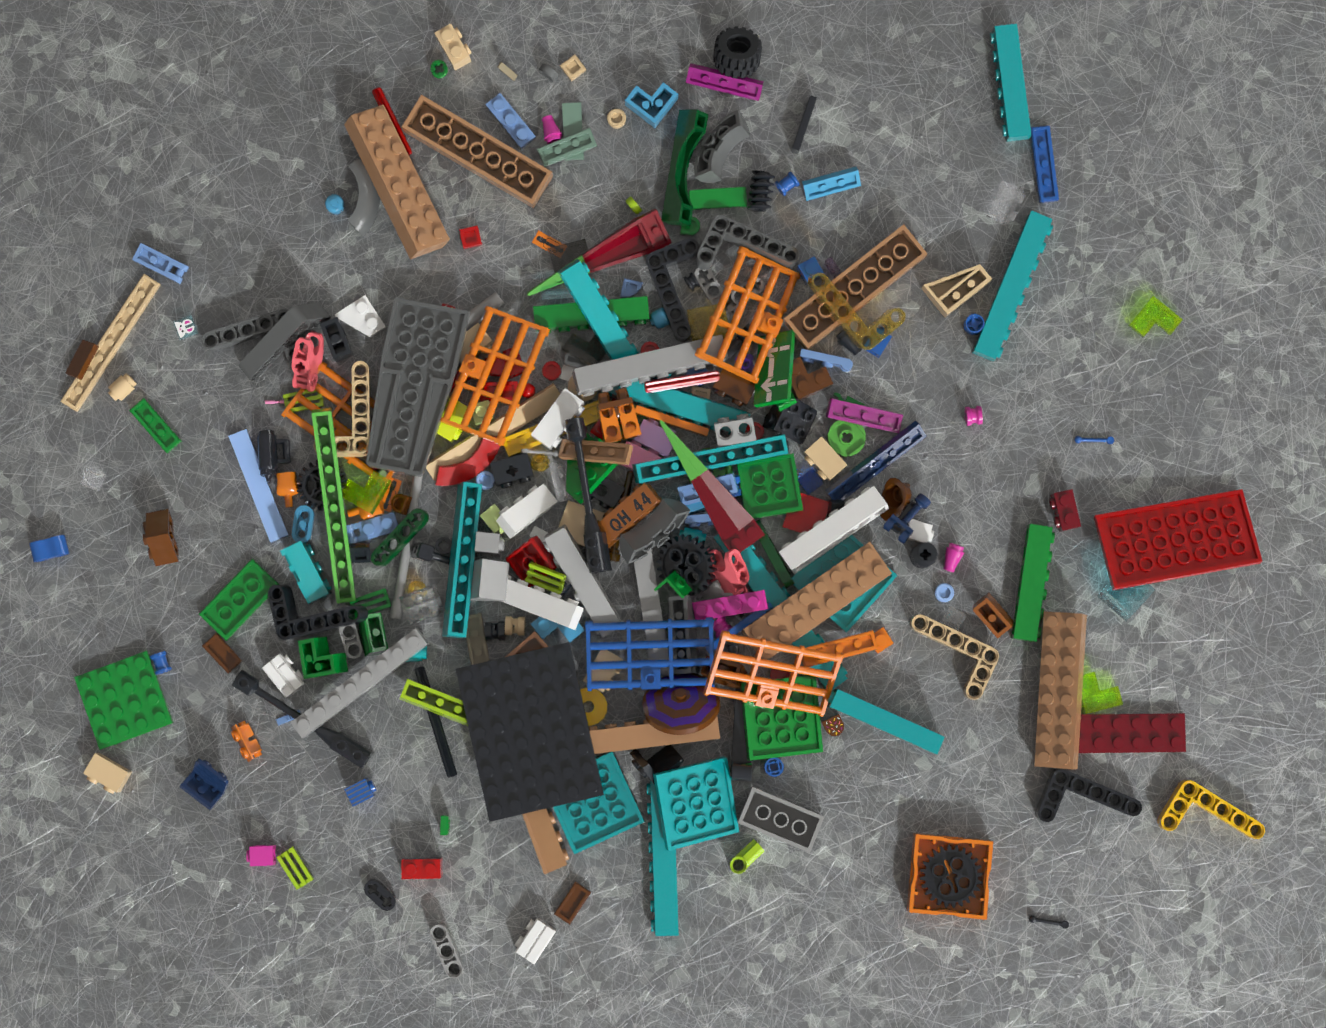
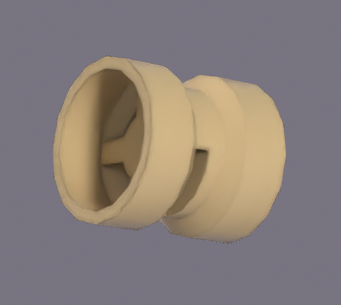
M506 616L505 635L518 634V636H524L525 617L513 618L512 616Z

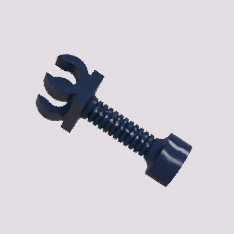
M921 493L914 499L915 505L902 520L893 514L883 525V528L888 532L895 524L901 528L903 532L898 537V540L902 544L908 540L914 531L907 524L921 508L926 509L931 504V501Z

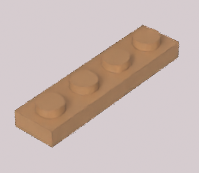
M562 439L558 457L565 460H577L574 443L567 439ZM582 441L585 461L629 465L633 450L631 444Z

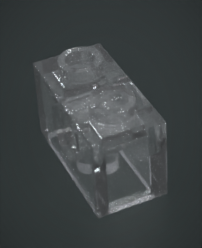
M435 584L399 597L402 610L409 625L444 613L445 610Z

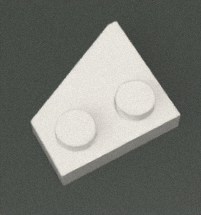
M366 295L335 314V317H338L341 321L370 338L386 328Z

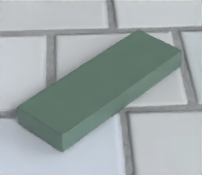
M581 102L562 103L563 133L565 138L582 131ZM584 152L569 157L565 161L584 160Z
M587 128L537 148L543 166L547 167L597 147L591 129Z

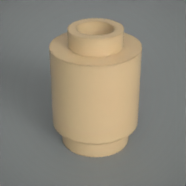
M126 373L119 376L108 387L110 389L108 394L115 401L118 399L122 401L135 389L134 386L137 383Z

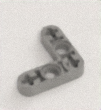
M697 268L694 276L715 310L723 289L710 269L702 270ZM699 272H707V280L710 281L712 279L714 282H710L706 285V287H704L703 285L706 284V282L703 278H698L700 275ZM757 277L755 284H760L759 291L753 289L752 292L760 295L763 292L764 283ZM747 281L740 286L744 288L747 284ZM709 287H717L719 293L716 296L709 295ZM732 290L729 295L736 306L733 307L731 303L727 306V311L723 310L721 316L729 315L736 310L739 303L734 298L736 291Z

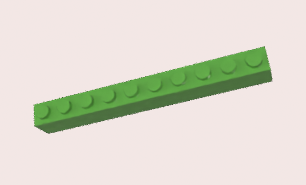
M332 409L312 410L311 414L336 603L356 601Z

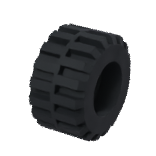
M735 26L734 29L729 27L726 28V31H721L720 35H717L714 45L713 62H715V67L719 68V72L725 73L727 77L731 75L733 78H745V75H752V72H756L760 65L761 39H759L757 34H753L752 30H746L745 27L738 28V26ZM733 51H739V52H742V53H741V54H737V53H733Z

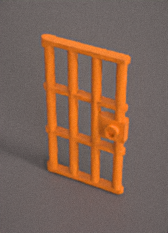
M739 246L738 256L728 280L724 282V290L713 316H710V324L700 348H697L695 356L750 382L758 383L759 373L769 349L773 346L772 341L779 333L783 323L782 316L787 311L786 306L794 286L801 275L743 246ZM748 256L756 260L747 284L743 288L734 283L745 257ZM764 264L773 268L763 295L760 296L753 293L752 289ZM781 272L790 276L780 303L777 304L770 301L769 298ZM731 290L742 294L731 323L720 319ZM751 298L759 302V305L747 332L737 326L748 299ZM766 306L776 310L775 315L765 312ZM719 325L728 330L715 358L706 354L715 329ZM756 330L766 334L765 340L755 335ZM734 333L745 337L734 366L723 362ZM753 341L762 345L753 370L749 374L740 369Z
M486 306L484 309L486 312L475 339L470 344L469 354H465L459 369L460 376L458 381L455 380L454 384L456 386L440 422L492 441L499 446H504L506 433L516 409H519V401L531 371L535 369V361L545 337H548L550 329ZM495 314L503 317V321L492 348L488 349L480 345L492 315ZM510 321L521 324L511 352L507 356L498 351ZM530 327L538 330L539 333L528 361L525 363L517 360L516 357ZM478 350L489 354L486 361L476 358ZM497 357L507 362L494 394L484 391L483 388ZM516 364L524 367V371L510 401L502 398L501 395L512 367ZM468 376L478 380L476 387L465 384ZM465 388L472 391L473 395L461 424L450 421L461 391ZM480 395L491 398L479 431L469 428L468 425ZM501 402L509 405L499 433L495 438L487 435L486 432L497 404Z
M322 361L318 366V373L320 371L347 389L348 392L341 400L318 383L315 391L337 406L332 412L333 425L336 428L334 431L335 437L352 436V430L335 419L341 409L352 416V407L346 403L352 395V384L327 367L328 364ZM301 388L281 416L289 418L314 436L313 426L291 411V408L294 407L297 401L310 411L321 409L302 395L306 389ZM356 388V392L358 394L364 393L360 389ZM370 397V407L374 409L375 400ZM363 442L358 443L357 449L361 451L363 448L366 449L367 445ZM345 443L337 445L339 451H344L347 448ZM344 457L348 460L347 463L358 467L379 482L382 488L395 473L389 471L385 478H381L378 472L357 457Z
M721 631L704 688V695L708 696L711 694L738 699L744 703L749 701L753 702L755 706L773 709L776 706L781 707L783 710L787 708L815 713L821 717L824 716L828 704L827 701L831 695L843 659V653H829L808 649L802 645L797 647L766 641L765 638L755 639L730 634L729 631ZM725 641L758 647L755 657L724 652ZM764 648L797 654L794 665L761 659ZM803 656L834 661L831 671L800 666ZM720 659L752 665L749 675L720 670L717 667ZM758 666L791 672L788 682L755 675ZM797 673L829 679L826 689L795 684ZM714 677L747 682L744 693L712 687ZM753 684L759 685L756 695L750 694ZM779 689H785L782 700L777 699ZM796 691L823 696L821 705L819 707L789 701L791 692Z

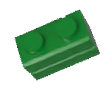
M381 612L368 614L365 621L358 623L365 657L382 654L388 649Z

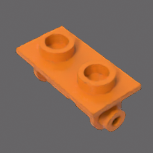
M244 720L238 723L239 727L237 724L231 727V735L235 742L238 741L242 757L250 762L254 757L257 758L262 755V749L257 739L249 741L248 738L254 736V733L249 723L246 724Z

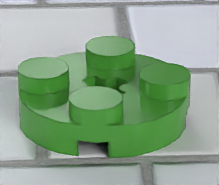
M841 420L836 421L830 427L827 435L828 444L842 457L854 456L859 453L864 447L866 440L865 430L862 425ZM843 433H845V434H849V433H850V434H851V437H850L851 442H849V443H848L847 441L843 442V441H842V438H843V435H842V434H843Z

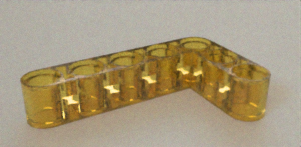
M813 273L808 278L809 287L859 349L871 350L905 321L906 315L902 309L890 308L867 327L824 273ZM816 276H820L822 279V284L819 287L814 284ZM829 291L834 294V299L831 302L826 299V294ZM841 306L846 309V314L843 317L838 314V309ZM895 311L899 314V319L896 322L891 319V315ZM853 321L858 324V328L854 332L850 329V324ZM880 323L884 326L882 334H879L876 329ZM864 336L870 339V343L866 347L862 344Z

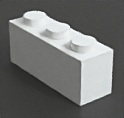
M565 388L531 436L550 450L552 447L556 448L562 440L560 436L564 431L566 432L565 420L575 416L579 417L585 409L583 407L584 401Z
M544 484L539 487L535 485L527 492L528 495L526 497L520 496L513 502L514 505L511 508L506 506L499 512L500 516L496 522L510 539L553 508L558 502Z

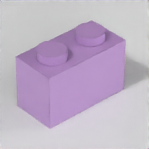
M649 418L648 421L643 419L640 425L641 435L634 437L633 440L648 449L657 451L664 457H669L673 447L663 428L659 427V423Z

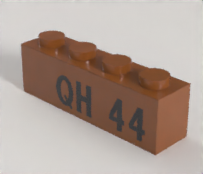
M639 483L633 488L634 492L630 496H624L619 500V505L615 509H609L601 521L597 520L601 532H606L608 549L620 539L621 534L629 532L661 503L662 498L649 483Z

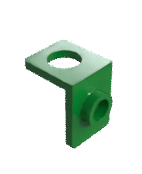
M676 571L671 573L654 589L656 592L662 585L668 582L681 598H684L692 591L686 581Z

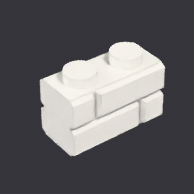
M278 654L262 669L283 696L289 698L306 683L304 682L303 673L299 669L296 671L292 667V664H294L292 659L287 654L285 656Z
M538 917L535 921L530 920L525 928L528 930L525 937L520 936L515 943L517 947L515 952L533 964L536 963L556 932L555 928Z

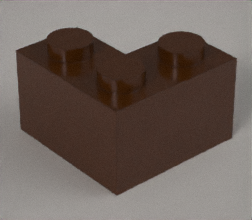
M801 357L793 359L791 389L796 399L802 400L832 387L833 382L826 366L808 374Z
M169 509L146 513V521L143 522L145 531L143 542L149 547V558L154 560L156 566L179 562V549L173 535L174 523Z

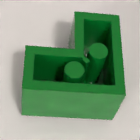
M327 637L298 641L304 679L349 672L346 653L330 654Z

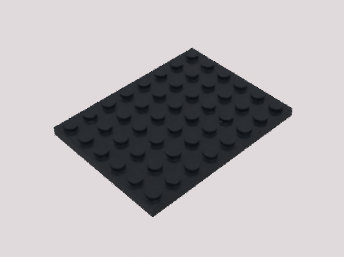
M570 642L456 669L489 822L604 795Z

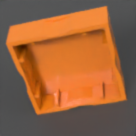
M913 833L907 911L911 913L947 914L963 918L987 920L988 878L992 863L993 841ZM947 844H949L953 850L954 846L958 845V851L964 847L966 848L965 854L972 852L971 859H978L974 864L981 865L977 872L983 873L982 876L978 877L982 884L976 885L980 891L974 890L973 893L976 897L969 896L970 903L963 900L962 907L958 902L955 908H952L951 903L945 908L943 901L940 905H937V898L931 901L930 896L932 894L925 895L924 893L928 888L921 887L925 880L919 879V877L924 876V873L919 870L926 868L922 861H929L926 855L934 856L933 849L940 852L939 846L946 850ZM955 859L952 862L954 869H958L962 865L960 859ZM944 860L945 866L949 873V876H947L946 879H950L952 881L954 892L957 893L958 889L953 880V877L956 876V874L951 873L948 861ZM935 866L934 874L941 875L943 873V866ZM966 877L960 878L959 886L962 888L966 887L968 879ZM947 883L940 887L942 894H946L950 890V886Z

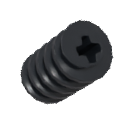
M753 170L754 176L751 177V181L755 183L750 184V188L753 191L749 192V195L753 198L748 200L751 206H748L747 209L754 212H765L766 209L772 208L767 202L773 201L772 198L768 197V194H772L774 191L768 188L774 186V183L769 180L774 179L775 176L769 172Z
M921 543L911 550L910 561L917 568H927L937 560V549L930 543ZM923 552L924 555H927V558L920 557V554Z

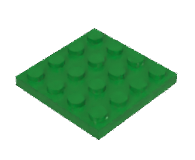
M149 651L74 677L99 750L174 723L160 682L155 674V668L150 659Z
M815 676L796 677L794 682L795 684L817 687ZM780 678L774 680L788 682L789 678ZM747 682L740 683L741 692L743 693ZM758 684L752 685L750 694L756 695ZM779 689L777 699H783L785 689ZM796 691L791 692L789 701L819 706L817 695ZM749 701L747 703L742 702L747 760L823 752L821 723L818 714L787 708L783 710L781 707L776 706L771 709L755 706L753 702Z

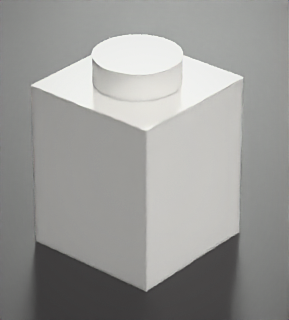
M914 519L907 524V526L914 530L908 540L917 543L932 541L934 535L933 525Z

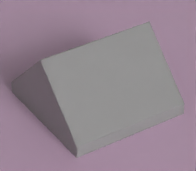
M488 559L474 561L470 600L506 601L509 563Z

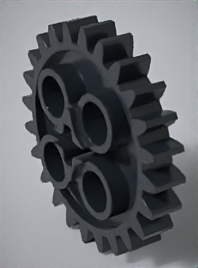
M682 534L679 537H673L672 540L666 541V545L661 546L663 551L658 553L661 559L656 561L661 564V567L657 568L658 571H662L659 578L664 577L666 579L677 570L679 576L685 579L688 586L692 589L688 595H698L701 591L707 590V586L712 585L711 580L716 577L712 572L717 570V568L712 567V564L717 561L711 560L714 553L708 552L710 546L704 547V540L699 543L698 536L692 539L691 534L686 537ZM676 551L680 553L681 558L677 557ZM694 554L698 556V561L695 560ZM692 573L696 574L697 580L693 578Z
M947 844L946 850L939 846L940 852L933 849L934 856L926 855L929 861H922L926 868L919 870L924 873V876L919 877V879L925 880L921 887L928 888L924 892L925 895L931 893L930 900L933 901L937 898V905H940L943 901L945 908H947L949 903H951L952 908H955L957 902L962 907L963 900L970 903L968 897L972 896L975 898L976 896L973 891H980L976 885L982 884L978 877L982 876L983 873L977 872L981 865L974 864L978 859H971L972 852L965 854L966 848L964 847L958 851V845H955L953 850L949 844ZM955 859L962 861V865L958 869L952 867V862ZM944 860L948 861L951 873L956 874V876L953 877V880L958 889L957 893L954 892L952 881L950 879H946V877L949 876V873L945 866ZM935 866H943V873L941 875L934 874ZM966 877L968 885L962 888L958 882L960 878ZM949 884V892L942 894L940 891L941 885Z

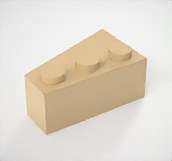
M979 264L956 274L924 284L921 289L944 318H946L985 287L992 278Z

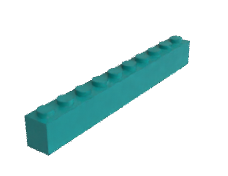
M717 534L714 540L724 553L728 552L729 550ZM752 544L740 553L749 572L747 584L753 592L765 590L767 602H770L775 608L788 599L790 594L784 587H779L776 583L779 581L772 571L770 573L765 568L767 563L761 556H756L753 552L756 549ZM732 556L731 559L732 563L734 564L735 557ZM810 630L794 641L792 645L797 647L802 645L806 648L824 643L825 641L819 633L815 635ZM834 661L809 668L831 671ZM840 664L833 689L848 679L846 677L848 672L842 664ZM817 677L826 689L829 679Z

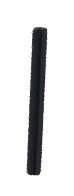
M425 667L415 668L414 671L418 683L431 688ZM427 710L448 778L456 776L457 771L440 716Z

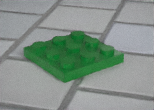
M794 453L737 464L744 509L754 519L803 511Z

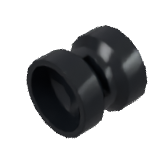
M499 621L496 624L485 622L486 641H492L493 639L505 640L504 621Z

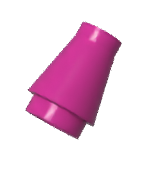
M552 115L543 117L544 141L550 144L562 139V133L553 120Z
M949 543V546L946 547L944 570L955 571L965 553L963 552V546Z

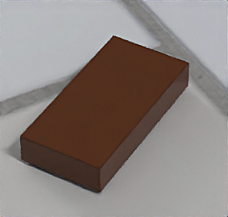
M82 339L65 373L82 380L99 346Z
M215 633L202 645L228 674L243 661L218 633Z
M575 881L554 915L570 925L591 894V891Z

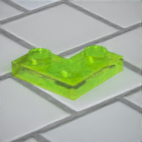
M1152 296L1128 326L1142 338L1154 324L1159 326L1168 335H1171L1183 319L1156 297Z
M373 471L365 487L348 479L345 488L342 490L343 498L373 515L392 481Z
M1095 672L1083 674L1082 706L1085 714L1123 705L1119 686L1099 690Z

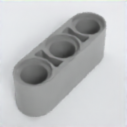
M342 604L337 606L336 609L347 607L348 605ZM338 614L337 619L340 622L341 617ZM358 624L338 628L346 655L352 659L361 658L364 655V649ZM349 626L354 629V634L351 637H347L345 634V629ZM353 645H357L360 649L356 656H353L350 652Z
M437 923L431 928L430 937L446 974L450 978H457L464 971L463 961L448 927L444 923ZM435 928H442L444 936L437 937L434 933ZM445 945L450 946L452 954H443L442 947ZM451 964H457L460 967V971L452 973L450 971Z

